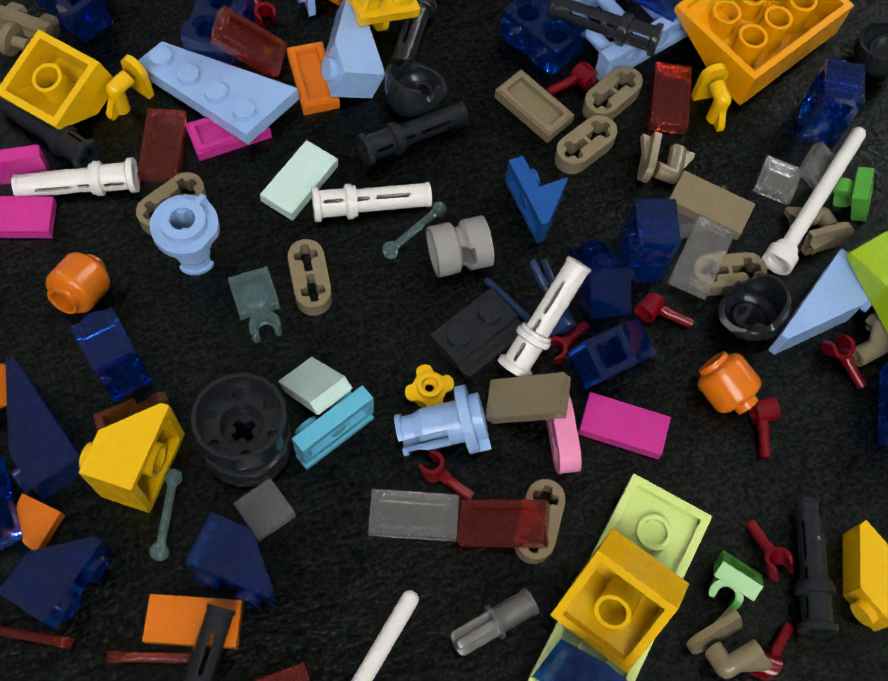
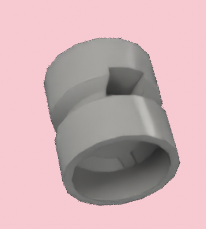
M483 215L462 219L457 227H454L450 222L427 227L426 236L429 255L434 272L438 278L460 273L463 266H467L471 271L494 265L493 241L488 223Z

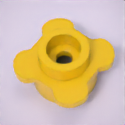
M421 365L416 369L417 377L414 382L406 387L405 396L409 401H415L422 408L441 404L445 399L446 393L453 390L454 380L449 375L442 376L434 372L430 365ZM431 385L434 389L427 391L426 386Z

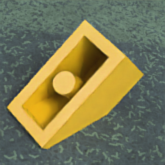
M865 520L843 534V596L850 603V609L857 620L875 632L888 627V544L870 523Z

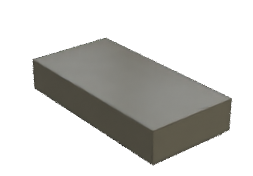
M522 69L495 90L494 98L546 143L573 122L575 114Z
M684 170L666 207L738 240L755 203Z
M564 372L491 380L485 419L492 424L566 418L571 377Z

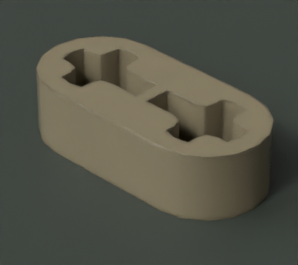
M621 66L614 69L587 92L582 108L583 116L588 119L594 115H603L613 120L637 99L643 83L642 75L638 70L629 66ZM618 84L625 85L619 91L617 90ZM608 100L606 107L600 106L596 108L594 106V103L596 105H601L604 101Z
M594 115L564 136L558 142L554 156L557 168L567 174H577L612 148L618 131L614 121L607 116ZM593 132L596 134H599L601 132L606 134L605 137L602 135H598L591 141ZM578 149H581L578 158L574 155L569 158L565 156L566 151L569 154H573Z
M190 172L180 173L143 198L136 208V216L143 231L151 235V217H149V214L155 211L165 200L181 195V190L186 188L188 191L194 190L195 196H199L201 193L206 196V190L201 178Z
M311 239L296 241L288 251V263L296 304L307 315L316 316L323 314L332 303L331 285L324 251L321 245ZM309 254L312 264L311 271L304 270L301 255ZM315 283L316 291L319 294L318 301L311 302L308 296L307 284Z
M749 252L707 255L698 259L689 274V283L701 295H725L729 288L738 280L742 282L751 279L748 278L747 273L739 272L742 266L745 267L747 272L754 273L752 278L759 273L767 274V266L760 256ZM704 270H708L709 275L716 276L713 282H710L708 276H701Z
M541 479L535 481L529 487L524 498L514 538V549L519 558L529 564L544 562L550 556L556 544L565 506V494L562 487L552 480ZM542 491L550 493L549 500L556 503V505H549L544 517L537 515L540 502L533 499V496L539 497ZM536 525L542 527L539 539L542 543L546 544V547H539L538 551L533 553L529 551V543L523 541V537L529 538Z

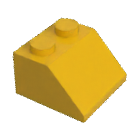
M38 29L0 84V97L60 130L65 126L73 125L100 112L108 100L106 85L113 76L97 60Z
M159 403L98 430L93 443H87L80 455V470L78 473L101 497L150 513L185 433L170 406Z
M612 528L550 616L625 673H628L677 612L689 583Z

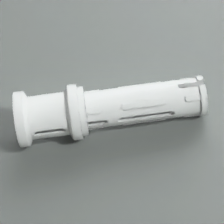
M134 157L126 158L125 162L102 164L101 161H92V163L88 164V167L79 169L13 174L11 185L14 196H51L76 192H92L93 195L105 196L107 191L129 189L131 193L139 192L140 178L136 160Z
M429 182L356 189V186L351 184H345L340 189L319 190L318 187H311L315 222H321L322 218L336 216H347L348 219H354L358 216V212L432 206V192Z
M568 256L566 258V262L545 293L529 322H523L522 325L520 324L517 327L518 335L506 354H501L498 358V362L504 368L519 377L531 376L533 374L531 368L541 352L548 350L551 346L550 342L552 339L549 335L569 306L584 279L591 272L590 268Z

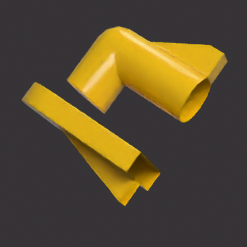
M128 54L121 60L123 70L106 85L108 95L106 115L112 121L119 115H125L130 111L131 107L125 93L128 88H134L149 100L154 96L152 83L146 69L136 58Z
M723 63L713 64L704 69L691 94L693 101L713 97L714 100L706 115V119L710 124L714 125L716 132L724 130L726 112L732 100L725 83L729 71Z

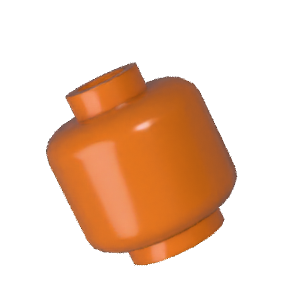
M80 252L67 254L46 277L47 296L50 302L62 312L68 314L89 312L110 288V278L105 264L100 258L92 254Z
M722 351L708 360L698 370L701 374L698 380V388L719 413H728L735 410L739 415L752 408L758 402L755 394L761 387V379L741 354L734 353L728 355L726 351Z

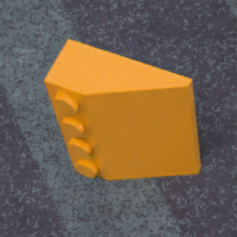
M683 0L675 6L674 12L706 68L717 63L726 65L729 75L725 83L731 98L739 105H742L836 34L854 5L849 0Z

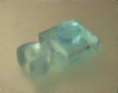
M268 267L229 277V285L240 319L243 320L251 317L249 331L254 342H261L258 330L262 325L266 324L274 328L276 336H281L282 327L280 319L275 313L271 312L279 309L280 304Z

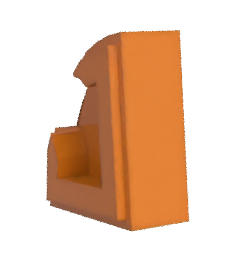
M22 493L15 510L17 533L28 548L41 556L65 515Z

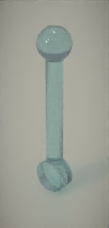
M435 202L431 207V211L396 241L386 242L383 245L384 256L389 259L395 258L399 252L398 248L435 217H441L446 213L445 204Z
M170 469L165 475V481L168 486L157 542L150 548V556L156 561H163L169 555V549L165 545L176 486L182 481V474L177 469Z

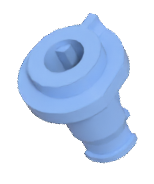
M202 193L199 196L177 195L162 202L155 209L150 220V232L156 246L166 255L176 258L181 263L180 270L188 275H201L213 267L214 262L210 258V248L212 247L211 244L219 236L220 224L217 213L206 196Z
M465 384L454 387L455 400L420 408L414 413L405 416L395 414L396 434L398 442L403 441L404 456H409L412 451L416 450L430 451L466 442L470 454L492 449L478 392L468 394Z

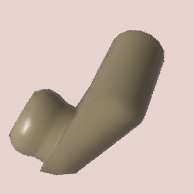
M876 312L870 314L865 320L867 323L865 328L870 332L869 340L856 346L855 352L852 355L858 367H862L888 353V334Z

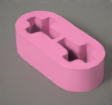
M569 395L566 418L546 420L554 467L557 474L581 471V449L573 405Z

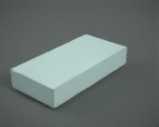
M306 140L260 194L261 202L293 221L311 200V187L321 188L338 167V159Z
M310 357L278 381L285 393L317 415L321 414L352 389L344 375L313 357Z

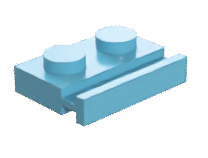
M363 385L353 393L351 391L332 404L330 406L331 409L318 419L313 416L296 429V435L292 438V442L297 454L296 457L306 470L374 419L372 415L374 413L373 397Z

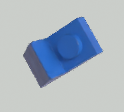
M523 156L508 161L505 182L536 243L542 242L547 235L563 197L567 178L541 186L538 173L534 168H529Z

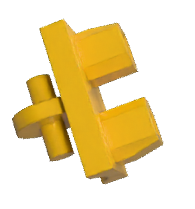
M346 0L353 8L358 26L373 25L378 32L387 30L390 21L419 17L421 11L417 0Z

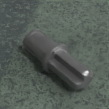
M523 588L517 594L494 607L490 605L484 606L482 614L452 630L450 633L452 644L461 656H466L496 637H499L501 640L504 639L506 631L531 616L539 614L538 606L530 592Z

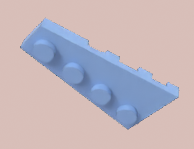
M163 41L138 60L146 69L151 82L203 116L208 117L248 145L300 99L298 88Z

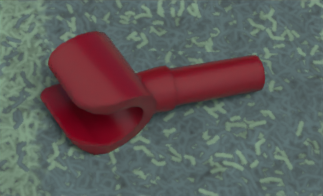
M250 0L254 6L257 28H263L262 16L271 17L274 24L277 22L276 9L273 4L261 2V0Z
M580 62L574 67L569 76L547 87L545 90L554 95L576 83L584 90H588L597 82L595 76L598 72L590 64Z
M658 293L647 294L634 309V313L646 322H653L658 314L688 328L691 327L694 319L666 306L665 300Z
M582 321L562 338L559 336L550 337L552 339L550 347L557 346L562 350V353L554 358L553 364L564 362L568 348L590 328L586 321Z
M836 333V338L839 340L838 349L832 341L823 340L821 344L823 352L828 356L840 359L856 388L859 389L866 386L867 384L852 356L856 348L853 338Z
M775 397L759 400L749 409L750 419L754 424H757L760 458L771 457L770 427L768 422L778 420L781 415L780 406Z
M436 450L428 451L429 457L439 464V467L429 470L419 463L422 477L430 483L441 481L469 501L474 492L446 470L445 460L440 452Z
M755 520L748 522L746 527L765 554L768 578L774 582H779V574L775 565L786 566L793 575V559L790 551L783 547H775Z
M784 622L769 649V653L764 651L772 664V668L767 671L748 672L750 675L763 680H769L781 671L783 666L781 655L794 630L791 624Z

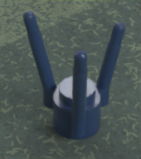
M532 259L529 265L545 295L555 280V275L547 259L541 260L544 273L541 271L537 261ZM490 278L484 279V284L489 289L492 287L524 322H529L532 316ZM568 307L549 337H562L577 325Z

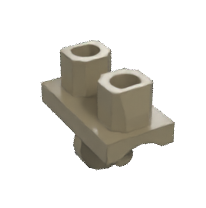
M11 2L7 6L0 5V52L2 54L13 57L20 50L24 51L38 29L56 39L59 37L60 27L57 17L47 13L39 18L31 16L24 5Z

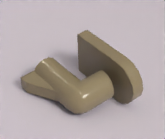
M656 131L652 136L642 134L640 137L641 159L637 180L647 183L653 176V178L669 184L678 183L683 169L694 159L695 153L686 150L682 145H672L669 149L667 164L657 161L662 134Z
M790 206L785 208L784 214L788 218L790 227L802 210L801 207ZM822 206L810 227L819 225L820 228L808 232L801 250L804 255H813L820 251L841 246L852 238L855 230L849 222L839 223L827 207Z
M731 605L713 624L696 633L686 644L692 654H699L707 650L705 652L706 658L716 673L724 679L732 678L741 672L767 671L772 668L771 662L755 639L731 653H728L722 645V640L742 629L741 616L737 610H733Z

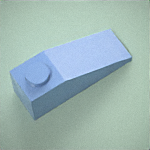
M342 0L335 16L327 50L322 62V77L327 81L331 97L372 99L386 74L369 25L359 27L353 8L346 0Z
M841 248L830 261L790 317L786 326L771 344L768 351L775 355L848 321L859 309L866 312L872 306L845 255L848 252Z

